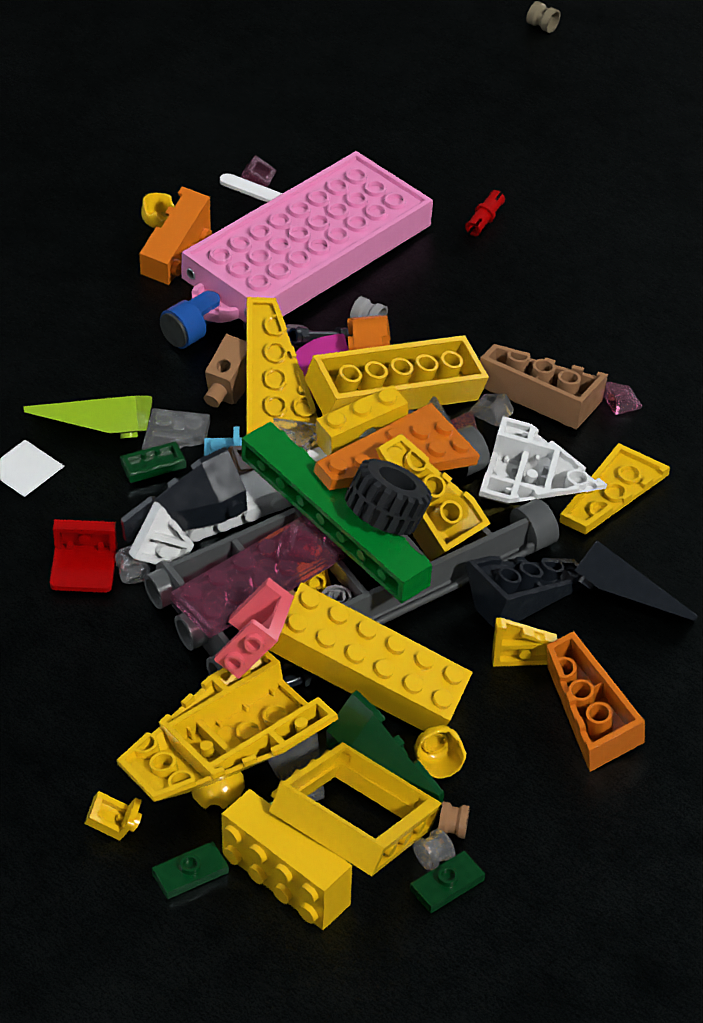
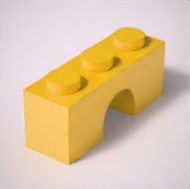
M391 385L316 419L317 444L328 456L358 441L366 430L374 427L377 431L408 415V402Z

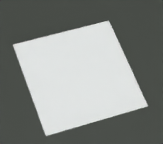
M24 440L0 458V481L25 497L61 470L64 465L27 440Z

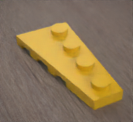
M618 443L591 476L594 480L600 478L607 484V488L577 493L560 514L559 522L586 535L667 477L670 467Z

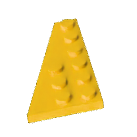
M247 297L246 435L271 421L278 429L285 431L288 437L299 447L304 448L306 451L319 447L316 436L317 409L309 387L304 380L303 371L298 364L294 346L291 345L287 334V327L276 298Z

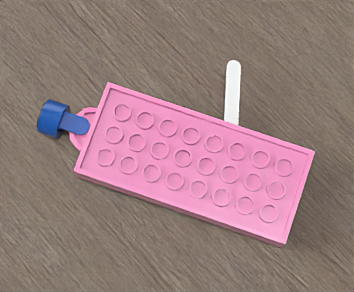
M357 151L283 194L233 174H223L220 176L221 185L267 203L182 252V279L194 286L192 289V299L189 301L182 300L163 311L160 316L161 330L165 338L173 346L184 349L204 337L206 326L212 322H231L239 318L246 323L247 297L276 298L282 316H285L431 226L433 200Z

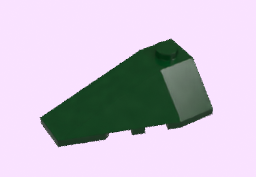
M355 691L352 693L338 713V720L331 723L326 730L325 749L332 750L344 742L443 803L444 791L420 761L410 760L403 747L405 743L401 737L397 735L393 738L382 725L386 719L381 712L360 692Z

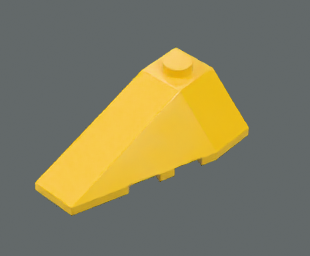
M400 434L376 449L380 460L397 464L409 470L422 480L432 493V500L416 530L412 533L430 562L491 524L475 498L467 491H461L452 483V478L446 472L441 473L429 462V457L404 435Z

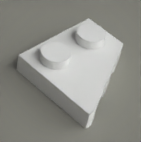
M154 501L128 553L136 560L157 564L163 560L170 563L190 554L195 544L170 517L165 508Z

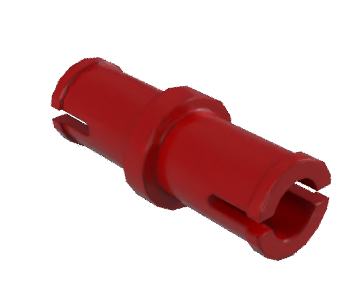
M491 191L486 200L475 208V214L465 225L467 232L475 226L470 233L471 235L478 236L486 224L494 220L496 211L505 202L503 194L498 200L495 199L500 191Z

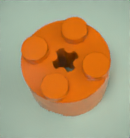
M387 315L347 319L349 335H353L348 336L349 350L390 345L391 338Z

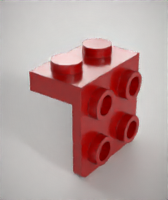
M54 519L55 552L50 577L51 589L82 592L111 591L118 547L116 522Z

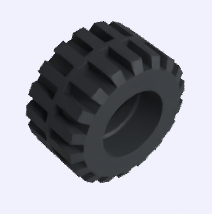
M369 459L361 463L346 492L345 501L348 507L369 525L396 535H410L416 530L432 500V493L426 484L409 470L388 461Z

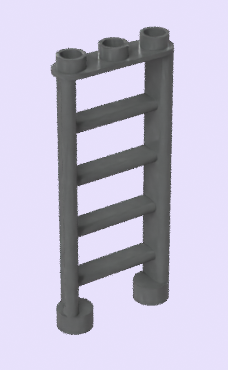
M466 425L457 429L480 454L477 465L452 469L456 475L462 478L485 469L490 463L488 446L481 433L472 425ZM534 499L511 510L509 526L494 533L485 527L472 535L476 541L430 562L432 564L430 586L401 604L381 585L367 591L315 529V525L294 507L170 563L166 560L158 562L156 570L144 576V584L149 598L158 609L172 605L179 614L175 616V626L186 648L194 650L203 646L211 656L206 660L209 675L223 668L215 662L214 658L230 640L187 584L237 562L258 588L268 577L250 555L292 536L300 534L317 556L326 562L327 568L341 585L351 591L352 599L342 604L380 624H384L469 584L466 567L468 561L487 556H500L502 561H514L515 557H526L557 542L559 527L552 510L542 500ZM399 535L406 538L418 553L424 555L408 535ZM269 651L280 661L282 672L296 666V664Z

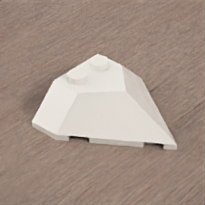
M503 416L490 463L480 488L479 498L509 506L534 499L606 489L607 484L600 478L594 480L585 472L586 467L554 441L548 443L538 435L539 430L532 424Z

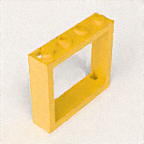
M342 742L332 750L327 749L318 759H312L303 769L295 770L291 777L285 781L280 780L278 788L272 791L271 797L274 800L269 812L368 875L373 876L431 830L442 803ZM336 777L402 819L375 839L314 801L308 795Z

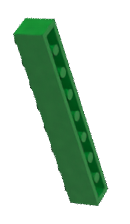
M270 421L242 437V460L401 604L430 586L432 564L425 555L418 553L403 536L379 530L359 518L346 504L345 495L348 490L347 487L329 490L313 472L316 461L308 455L304 448L296 445L285 431L278 429Z

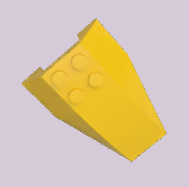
M267 651L239 679L225 668H221L208 676L201 683L202 688L194 695L189 693L181 701L182 706L172 715L166 714L159 721L160 726L153 733L146 732L117 759V763L156 802L214 784L280 755L338 720V714L319 697L310 702L303 699L283 680L280 661Z

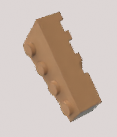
M494 344L480 358V362L489 376L484 389L576 430L603 400L608 374L598 372L597 376L584 373L583 367L573 365L572 369L557 366L555 365L556 360L531 359L530 353Z

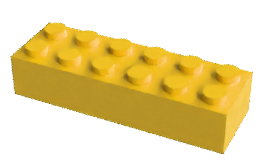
M463 335L313 355L304 380L322 414L326 415L391 385L406 399L408 410L420 409L429 403H432L434 406L476 401L479 400L489 376L466 336Z
M302 582L294 594L278 642L269 649V651L351 694L355 691L360 692L374 706L422 731L429 727L447 726L472 675V671Z

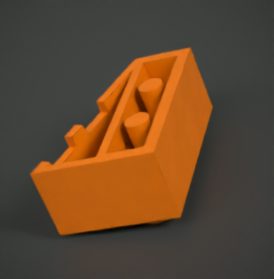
M183 186L178 192L180 199L175 207L169 206L165 214L168 218L162 228L156 226L139 253L140 274L167 285L182 273V252L212 235L210 197Z

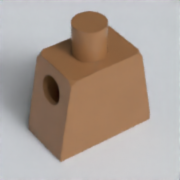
M226 334L205 372L208 391L204 396V400L210 406L218 407L222 401L236 404L246 391V341Z

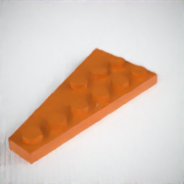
M429 403L317 461L313 472L329 490L349 487L361 463L369 459L380 460L376 449L400 434L404 435L429 457V462L439 471L477 465L480 454L432 403Z

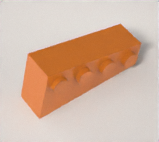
M573 631L548 644L547 667L589 772L645 743V720L576 633Z

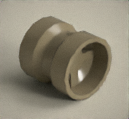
M539 1L534 2L527 13V23L535 27L540 26L547 33L553 32L560 20L559 10L552 7L547 8L544 3Z

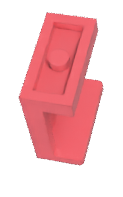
M268 577L231 614L228 622L237 628L239 632L216 654L215 662L238 679L245 674L278 642L294 596Z

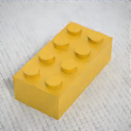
M249 789L221 813L223 855L231 864L239 865L247 871L254 882L263 884L273 891L275 897L280 902L288 903L299 911V914L306 922L314 923L324 930L351 905L352 865L269 812L271 804Z

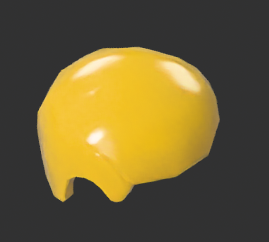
M150 193L143 197L141 215L148 226L154 229L156 226L162 228L168 218L165 214L169 206L175 207L171 196L164 193Z
M438 725L427 728L417 737L414 746L415 758L420 761L433 778H448L461 770L466 760V751L462 740L454 729H451L449 726Z
M239 772L214 784L192 791L193 798L205 809L211 805H218L225 809L241 797L245 788L244 775L242 772Z

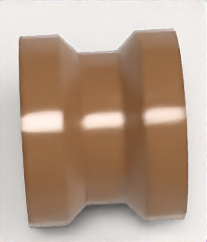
M443 801L438 835L445 836L448 833H452L457 838L465 839L470 806L454 807L450 802Z

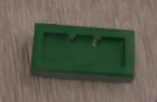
M176 441L120 456L121 465L130 483L186 468V460Z
M213 841L152 867V875L167 900L229 873L228 864Z
M463 851L410 883V891L431 914L485 880V873Z

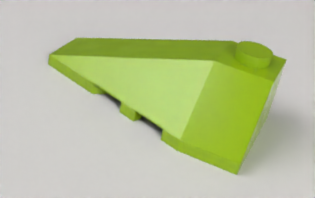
M126 396L23 407L25 413L106 433H120V439L138 437V431H147L152 407V396Z

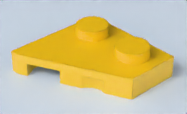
M496 618L492 649L493 667L547 665V645L557 640V634L504 618Z

